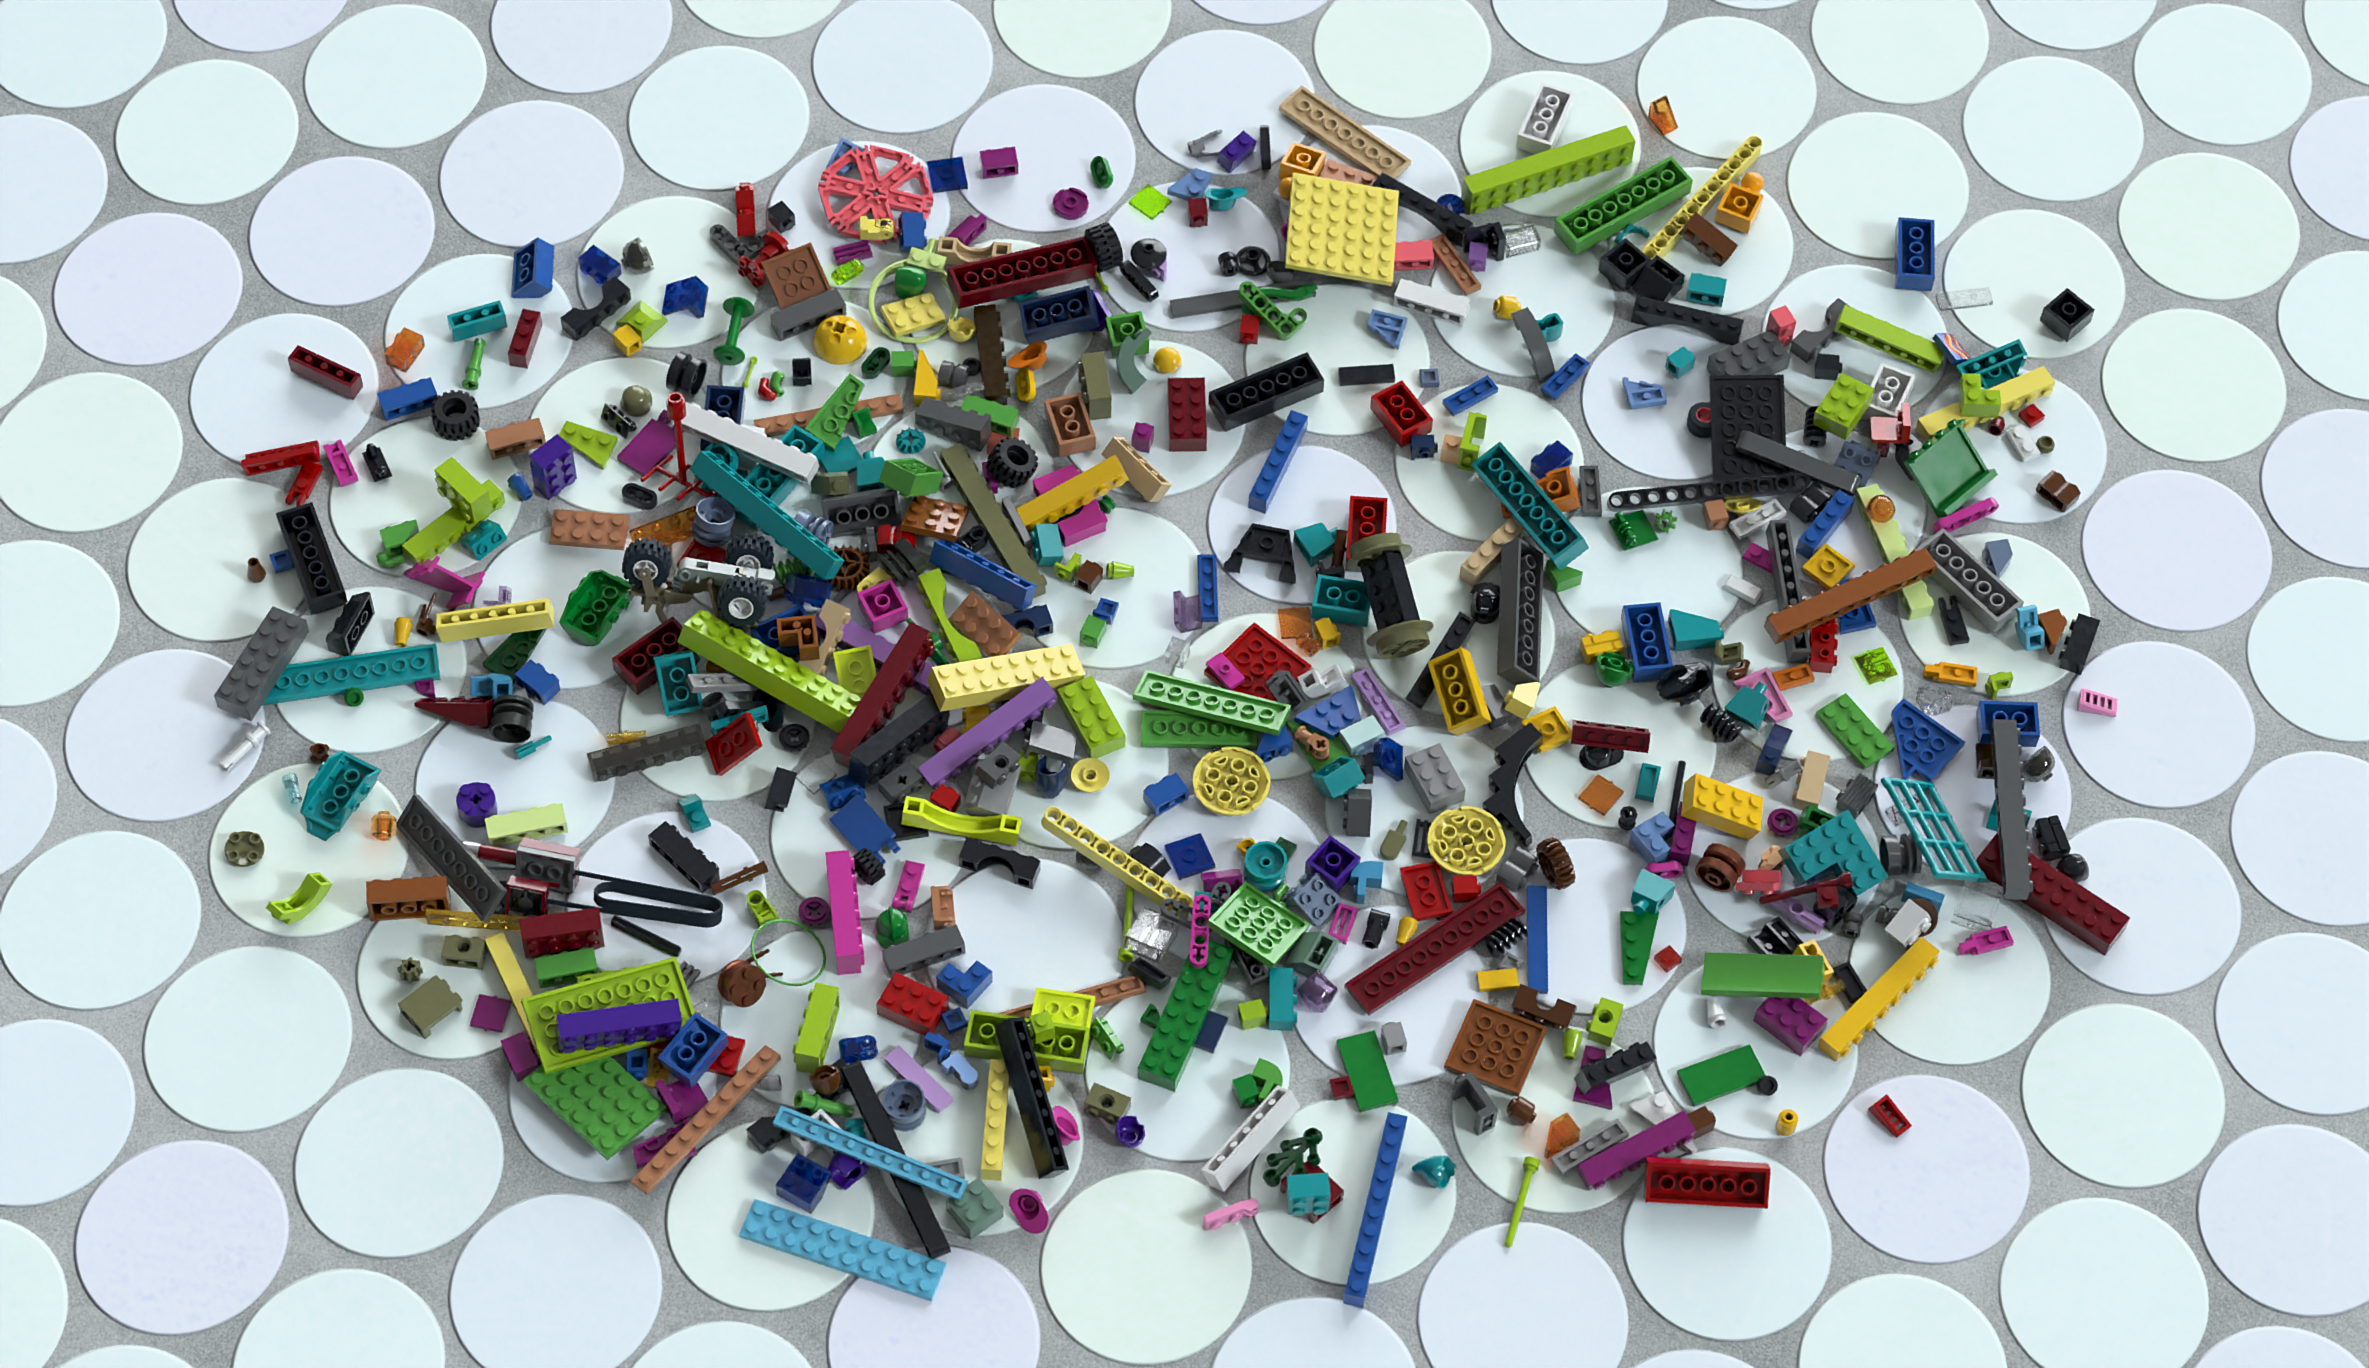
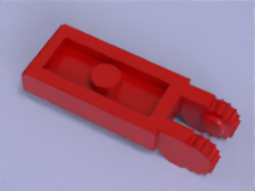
M317 463L302 465L285 499L286 504L291 505L297 495L299 497L296 506L304 505L323 471V465Z

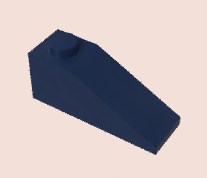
M1774 724L1760 753L1755 771L1767 776H1771L1776 772L1793 730Z

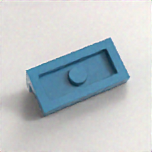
M1907 882L1901 901L1906 903L1908 899H1926L1935 906L1939 914L1945 894Z

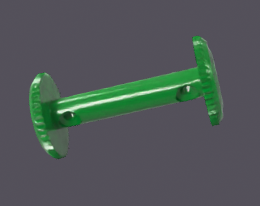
M731 297L723 302V309L731 315L726 344L717 346L713 350V356L723 364L737 365L745 359V353L736 347L743 317L752 316L755 309L753 304L747 299Z

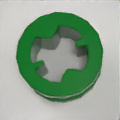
M1104 495L1102 500L1098 501L1099 508L1106 514H1109L1111 510L1116 508L1115 502L1107 495Z

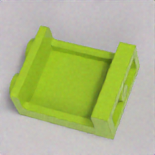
M1469 412L1460 446L1458 469L1475 472L1471 463L1478 459L1480 446L1471 443L1474 437L1484 439L1487 415Z

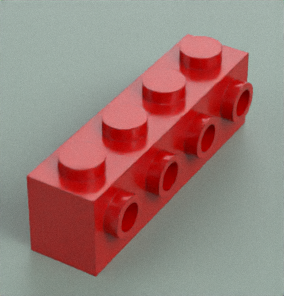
M1835 619L1810 629L1809 642L1811 653L1809 655V666L1812 672L1831 673L1833 666L1837 665V655H1834V650H1837L1838 639H1835V634L1838 632V623H1835Z

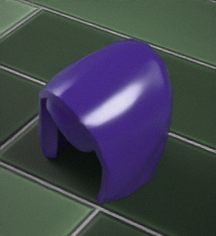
M836 1152L827 1166L831 1179L844 1190L851 1187L866 1175L869 1170L866 1163Z

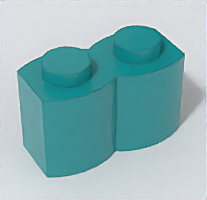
M1551 313L1543 317L1542 320H1536L1546 342L1555 341L1562 336L1564 322L1558 313Z

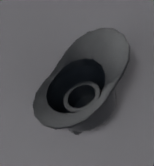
M759 688L754 693L753 701L763 702L767 707L769 717L768 721L761 723L766 730L776 732L782 727L784 722L783 709L785 703Z
M1584 746L1580 751L1579 759L1583 767L1588 770L1597 771L1619 763L1623 759L1624 750Z

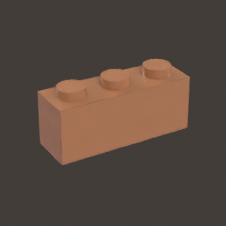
M539 418L528 419L524 422L510 424L498 429L494 428L485 432L492 460L536 449L546 443Z

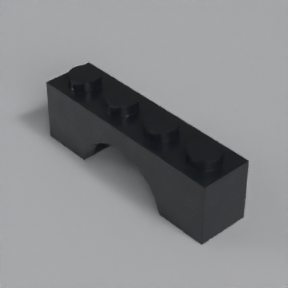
M616 276L601 286L603 299L599 305L587 310L572 308L560 318L562 329L574 340L578 341L580 338L585 337L589 331L601 325L606 318L614 315L619 308L627 305L631 300L630 288Z
M966 838L958 857L959 867L975 872L990 864L1005 866L1011 871L1014 877V884L1033 889L1041 870V860L1033 856L1021 855L1014 850L1008 851L994 844L982 843L978 839Z

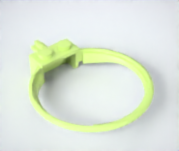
M929 238L925 251L912 247L907 259L895 262L884 268L875 277L868 293L870 316L875 325L894 340L910 344L925 343L940 337L948 330L946 323L938 332L930 336L918 338L900 336L895 338L893 332L880 322L874 307L876 290L880 283L888 276L896 273L899 267L912 265L939 273V278L942 279V283L947 287L952 297V312L948 321L951 318L955 321L959 309L946 281L947 273L945 268L947 257L935 254L939 242L936 238Z

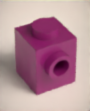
M1136 422L1131 437V445L1137 451L1149 453L1154 439V426Z

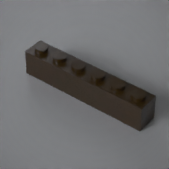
M996 304L974 306V322L976 325L984 399L995 401L1001 405H1007V398L1011 397L1010 386L1006 387V382H1009L1008 371H1004L1007 363L1006 356H1002V352H1005L1004 341H1000V337H1003L1002 326H998V322H1001L1000 311H996Z

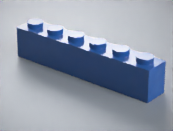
M1293 410L1290 411L1249 494L1248 508L1266 514L1307 430V415Z
M943 539L934 542L929 562L935 564L937 568L950 572L952 576L965 580L969 585L977 586L983 592L996 596L998 600L1011 604L1015 609L1022 610L1031 606L1037 585L955 542Z

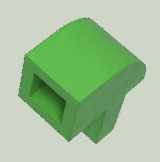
M1259 1058L1252 1072L1256 1086L1263 1088L1259 1095L1258 1106L1277 1085L1282 1087L1283 1076L1280 1069L1275 1064Z

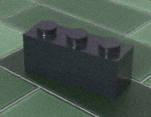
M2078 613L2076 620L2072 619L2069 627L2072 633L2071 635H2066L2064 645H2067L2066 650L2061 649L2058 658L2061 660L2059 668L2079 675L2082 674L2100 620Z

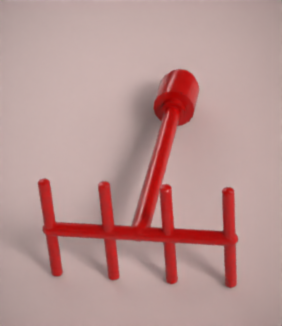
M671 393L666 400L667 416L674 421L679 471L673 474L661 468L673 458V455L670 454L658 465H655L640 481L644 482L657 471L670 478L658 488L660 492L673 481L687 487L686 490L676 497L677 501H680L692 490L705 498L714 497L718 494L717 492L709 493L697 487L703 481L697 480L693 484L687 481L686 471L691 468V465L685 464L681 422L686 417V404L681 393Z

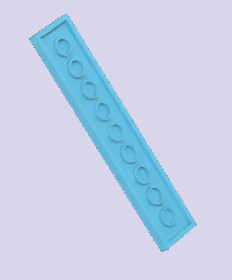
M754 1199L739 1233L740 1238L931 1302L946 1268V1262L937 1259L932 1260L931 1257Z

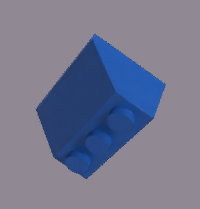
M537 237L514 252L512 298H541L552 291L555 257L553 245Z
M694 1013L658 1056V1060L676 1079L692 1089L729 1044L727 1033L697 1013Z

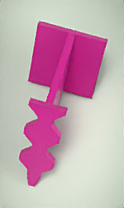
M438 556L432 561L426 559L422 564L417 562L412 568L403 573L409 579H414L453 593L445 606L447 609L470 603L474 598L473 593L481 586L482 578L485 575V572L481 571L462 578L439 566L437 563L440 557Z

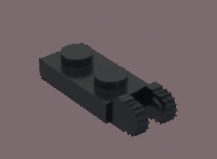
M1955 596L1949 597L1951 609L1948 610L1946 609L1944 598H1938L1940 617L1950 646L1969 643L1970 639Z

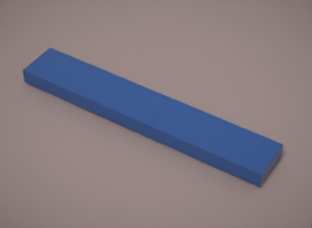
M1527 885L1528 987L1538 990L1540 994H1548L1547 886Z

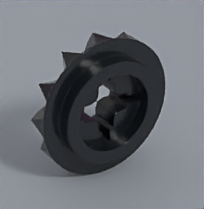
M790 724L780 731L779 742L784 750H790L791 753L793 751L800 752L810 742V734L804 726ZM790 736H792V737H794V738H795L796 736H798V741H796V740L791 741V737H790Z

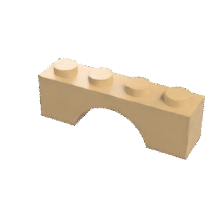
M939 236L937 254L947 257L946 265L957 266L1012 253V243L993 242L986 248H971L962 244L958 238Z
M826 599L819 614V617L826 626V638L819 647L820 659L800 660V665L808 667L818 675L826 676L829 660L833 659V652H836L835 646L843 637L844 631L842 630L845 624H848L850 621L851 610Z

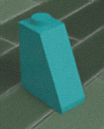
M1670 609L1668 623L1675 651L1714 648L1717 640L1721 641V639H1724L1723 628L1719 627L1717 620Z

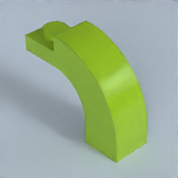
M320 872L308 873L295 893L284 900L269 902L266 909L273 918L282 920L287 925L293 924L315 909L327 895L333 884Z

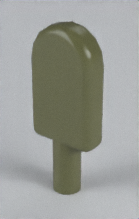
M1401 820L1396 831L1391 829L1388 831L1380 847V855L1383 859L1390 861L1398 857L1407 838L1403 834L1408 824L1407 821Z

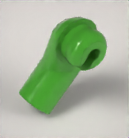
M778 370L772 373L769 386L777 397H781L785 392L780 386V381H783L785 374Z
M1280 884L1273 894V900L1284 907L1287 904L1282 902V898L1289 890L1286 884Z

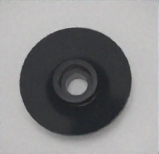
M1144 238L1134 243L1130 255L1132 261L1137 266L1153 269L1164 263L1167 257V250L1160 241L1153 238Z

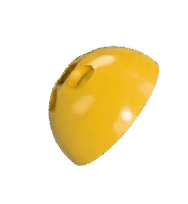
M845 315L831 316L822 321L813 337V347L816 354L825 362L835 365H844L856 361L864 354L868 343L867 335L862 325L852 317Z

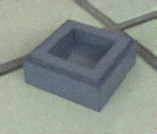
M1438 368L1419 370L1421 388L1439 387Z

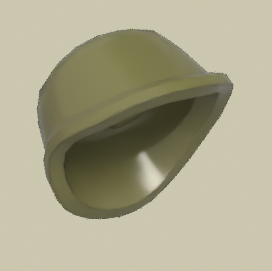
M629 386L622 394L620 400L621 408L630 416H643L651 409L652 395L649 390L641 386Z

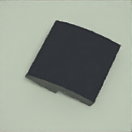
M1779 916L1765 923L1762 929L1753 933L1747 939V942L1759 954L1792 955L1796 947L1804 943Z

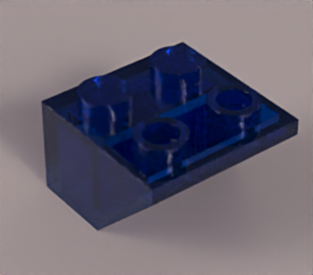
M797 1153L776 1183V1193L779 1197L812 1214L823 1198L832 1176V1171Z

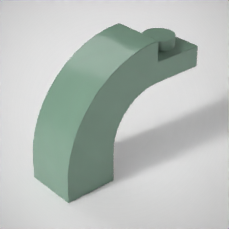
M1140 328L1133 335L1134 340L1127 336L1117 352V373L1121 382L1131 394L1135 393L1147 381L1137 370L1134 363V355L1137 348L1152 334L1148 328L1144 330Z

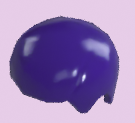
M1125 1115L1119 1118L1116 1123L1115 1137L1124 1147H1137L1142 1144L1145 1138L1144 1125L1137 1121L1136 1116Z

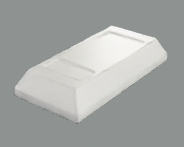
M1730 574L1722 586V589L1753 605L1757 603L1764 592L1759 587L1733 574Z

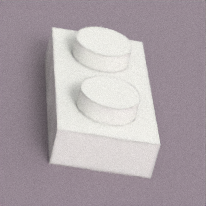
M2023 424L2006 430V436L2022 462L2040 456L2041 452Z

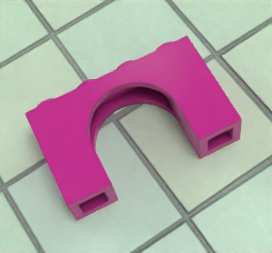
M1074 464L1034 479L1033 492L1036 497H1039L1081 474V471L1076 470ZM1095 498L1089 504L1083 505L1082 511L1077 515L1057 523L1060 539L1065 547L1106 531L1108 520L1105 513H1101L1099 503Z

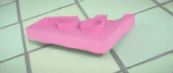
M1767 667L1733 682V686L1738 691L1743 686L1754 689L1758 681L1764 683L1768 687L1764 695L1769 700V707L1765 715L1775 724L1793 716L1789 705Z

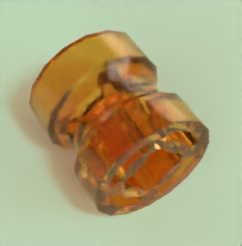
M1309 631L1303 632L1295 643L1300 649L1304 648L1305 653L1309 657L1314 656L1322 647V643L1318 639H1314Z

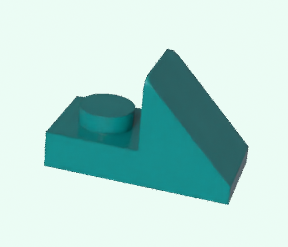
M697 794L677 801L692 833L711 826L710 820L703 808L702 799Z

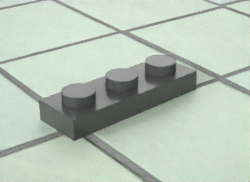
M1579 466L1583 517L1602 516L1598 466Z

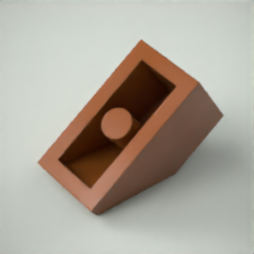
M2059 608L2038 614V625L2044 630L2045 646L2049 655L2054 653L2067 625L2066 617L2061 614Z

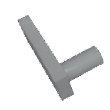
M1030 495L1011 502L1009 496L1002 498L1004 514L1010 519L1013 531L1019 534L1023 547L1026 546L1028 550H1031V537L1016 509L1034 498Z

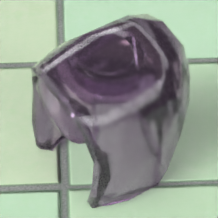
M1319 970L1314 972L1297 989L1301 1000L1315 1013L1325 1012L1338 991V988Z

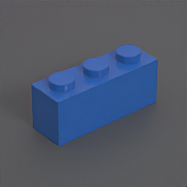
M431 377L377 393L379 405L386 421L433 407L432 403L437 401L436 397H438Z

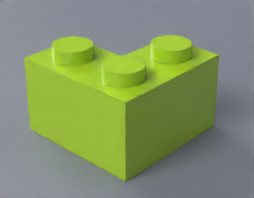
M1962 373L1958 386L1960 417L1997 418L2001 408L2000 390L1981 389L1980 374Z

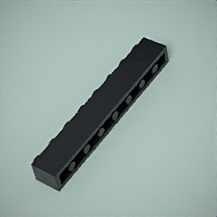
M1024 1017L1008 1018L994 1026L1038 1177L1039 1179L1054 1178L1069 1170V1166Z

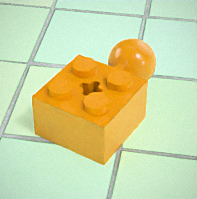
M1293 142L1280 163L1278 178L1281 180L1278 185L1280 196L1285 200H1290L1293 172L1319 177L1325 166L1326 152Z
M1756 172L1745 174L1741 180V186L1730 183L1717 208L1715 222L1746 234L1749 233L1761 210L1764 195L1759 194L1764 186V181L1760 174Z

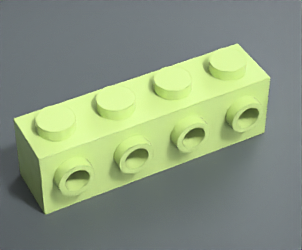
M552 803L545 807H532L525 811H513L509 814L493 815L485 818L489 843L491 846L496 847L519 843L523 837L539 839L568 833L563 803Z

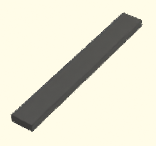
M1305 279L1286 283L1259 286L1257 288L1278 287L1283 289H1295L1304 285L1305 283L1311 285L1313 284V280ZM1238 290L1174 299L1169 302L1173 318L1242 308L1243 303L1238 298ZM1313 291L1312 297H1316V291ZM1266 296L1272 303L1288 301L1276 297Z

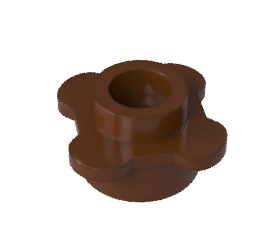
M322 743L312 745L310 747L312 753L310 760L314 763L322 760L326 762L329 757V746Z

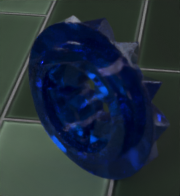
M1445 194L1437 200V203L1448 208L1450 203L1451 207H1453L1451 211L1459 215L1464 212V201L1455 194Z

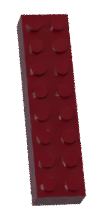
M1084 236L948 267L946 281L958 309L1095 278L1098 264Z
M910 621L831 746L836 763L849 769L851 752L883 729L887 721L894 717L897 705L904 701L908 688H912L916 675L924 669L926 659L934 653L935 646L929 630Z
M1997 832L1977 857L1976 861L1987 879L2002 888ZM2030 853L2028 863H2031L2032 871L2031 875H2029V880L2033 881V891L2029 893L2027 900L2020 901L2101 954L2106 955L2125 931L2131 917Z

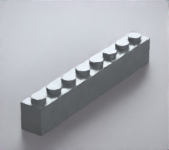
M1770 520L1766 529V537L1780 612L1789 605L1794 606L1802 600L1789 520ZM1808 630L1784 641L1788 663L1807 662L1811 653Z

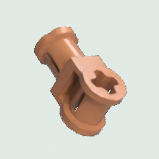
M1304 725L1300 726L1296 730L1293 739L1304 744L1306 750L1312 754L1315 760H1326L1329 757V740L1319 736L1317 733H1310Z

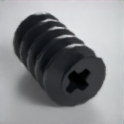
M1812 406L1806 410L1803 441L1808 446L1820 448L1826 445L1827 431L1813 425L1814 414L1818 406Z
M1714 703L1710 704L1702 712L1700 722L1705 723L1707 728H1711V731L1716 733L1718 738H1722L1724 743L1732 742L1741 733L1743 726L1735 728L1738 723L1737 721L1730 723L1731 716L1724 718L1726 711L1719 713L1721 707L1713 708Z
M1512 917L1509 919V922L1506 921L1503 923V926L1497 927V930H1493L1491 934L1485 936L1486 947L1493 957L1498 958V951L1504 954V947L1509 950L1511 949L1510 943L1514 946L1517 945V940H1523L1522 934L1528 937V930L1519 919Z

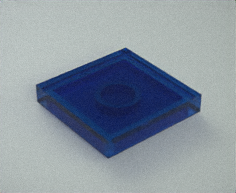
M962 157L927 161L932 193L968 189Z
M1201 833L1164 845V849L1179 880L1215 868L1214 860Z

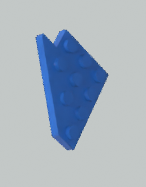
M1904 698L1891 712L1902 779L1908 780L1916 773L1926 781L1932 782L1964 747L1965 741Z

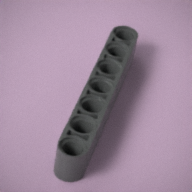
M1746 430L1741 431L1735 449L1743 454L1791 473H1806L1811 481H1816L1820 485L1835 491L1841 490L1849 496L1855 495L1861 479L1854 473Z

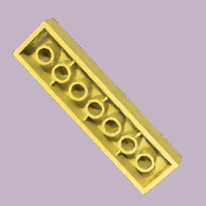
M1067 644L932 667L927 682L941 712L1011 700L1042 676L1054 692H1057L1059 688L1084 679L1085 672L1073 645Z

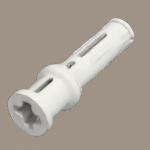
M260 721L257 722V726L250 733L247 732L242 742L223 758L219 765L228 772L253 747H258L259 742L266 735L269 736L271 734L266 725Z

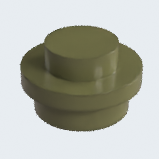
M2042 436L2037 440L2036 446L2041 453L2047 454L2054 450L2055 443L2050 436Z

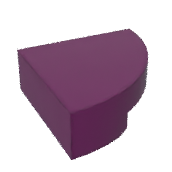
M433 679L414 682L416 690L421 695L428 698H436Z

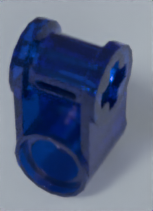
M871 1035L843 1038L838 1042L840 1058L847 1064L857 1060H872L878 1054L876 1039Z

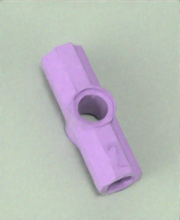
M1780 890L1773 891V894L1779 893V892H1781V891H1780ZM1787 898L1767 903L1786 915L1790 923L1800 924L1815 935L1821 932L1826 923L1824 918L1806 908V904L1802 900Z

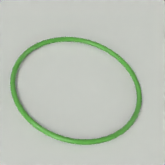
M786 919L772 920L761 925L752 937L751 954L755 964L768 978L777 983L787 986L807 985L815 981L825 968L826 953L824 946L817 935L803 924ZM777 922L792 923L804 928L814 936L823 953L821 970L814 978L802 983H788L772 977L760 966L754 953V940L758 932L763 927Z

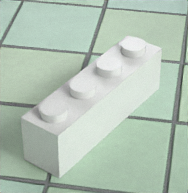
M1401 279L1394 294L1393 306L1463 326L1469 311L1470 299L1448 293L1444 290L1434 289L1427 285L1417 284L1410 280Z

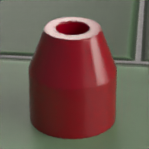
M2001 416L1992 419L1988 426L1989 433L1994 436L2001 435L2005 428V419Z

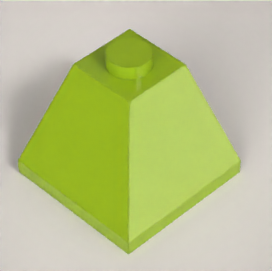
M640 300L616 322V325L623 327L628 324L641 337V342L644 344L668 322V319Z

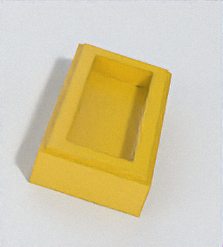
M1516 968L1477 972L1479 992L1519 988Z

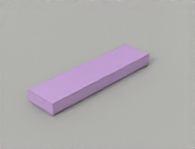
M1366 667L1351 674L1350 679L1386 734L1390 736L1405 729L1404 722L1369 669Z
M897 1046L884 1057V1061L905 1080L915 1082L924 1091L925 1101L938 1113L954 1101V1098L900 1046Z

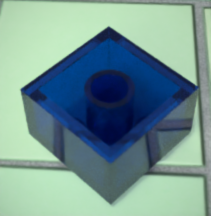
M787 572L783 595L789 601H792L793 604L804 605L805 602L811 604L812 607L822 608L826 599L830 600L832 583L826 579L821 580L816 576Z

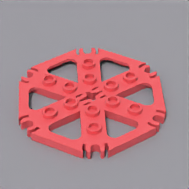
M870 144L869 148L867 145H864L863 152L859 151L858 147H855V153L853 148L823 171L821 180L826 182L818 183V192L828 224L831 222V227L839 225L837 228L838 233L860 240V232L855 231L852 227L860 220V216H865L871 211L873 219L887 218L893 221L894 236L892 239L896 243L897 236L899 238V231L896 228L890 208L905 212H922L923 219H927L931 213V209L926 208V206L933 207L934 198L923 165L920 167V162L912 164L914 157L910 156V154ZM882 157L894 160L898 164L880 178L875 158ZM848 163H854L857 166L861 181L838 176L836 173ZM916 178L919 180L923 195L920 196L897 189L909 179ZM875 192H878V195L874 197L873 194H875ZM831 194H836L854 200L838 213H834L828 197ZM887 239L883 240L885 245L887 244ZM868 240V242L882 245V240Z

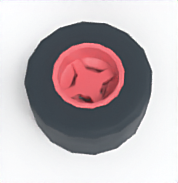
M1709 402L1696 403L1688 412L1687 428L1694 436L1699 438L1711 437Z

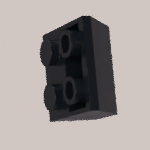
M1656 255L1644 267L1632 290L1642 297L1668 302L1683 288L1685 274Z

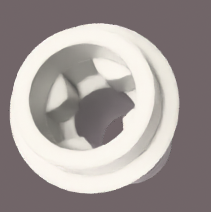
M1711 998L1707 1000L1708 1024L1715 1029L1724 1027L1727 1023V1016L1720 1006L1718 999Z

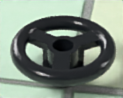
M1258 246L1244 247L1236 254V263L1239 266V271L1248 276H1258L1267 271V263L1271 261L1268 252ZM1261 255L1265 258V265L1262 268L1258 264ZM1241 263L1253 266L1255 271L1245 269Z

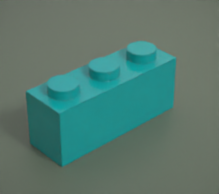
M500 300L447 315L449 329L454 342L507 327L506 315Z
M1269 968V1030L1293 1031V1023H1297V1011H1293V1005H1297V993H1293V988H1297V976H1293V968Z

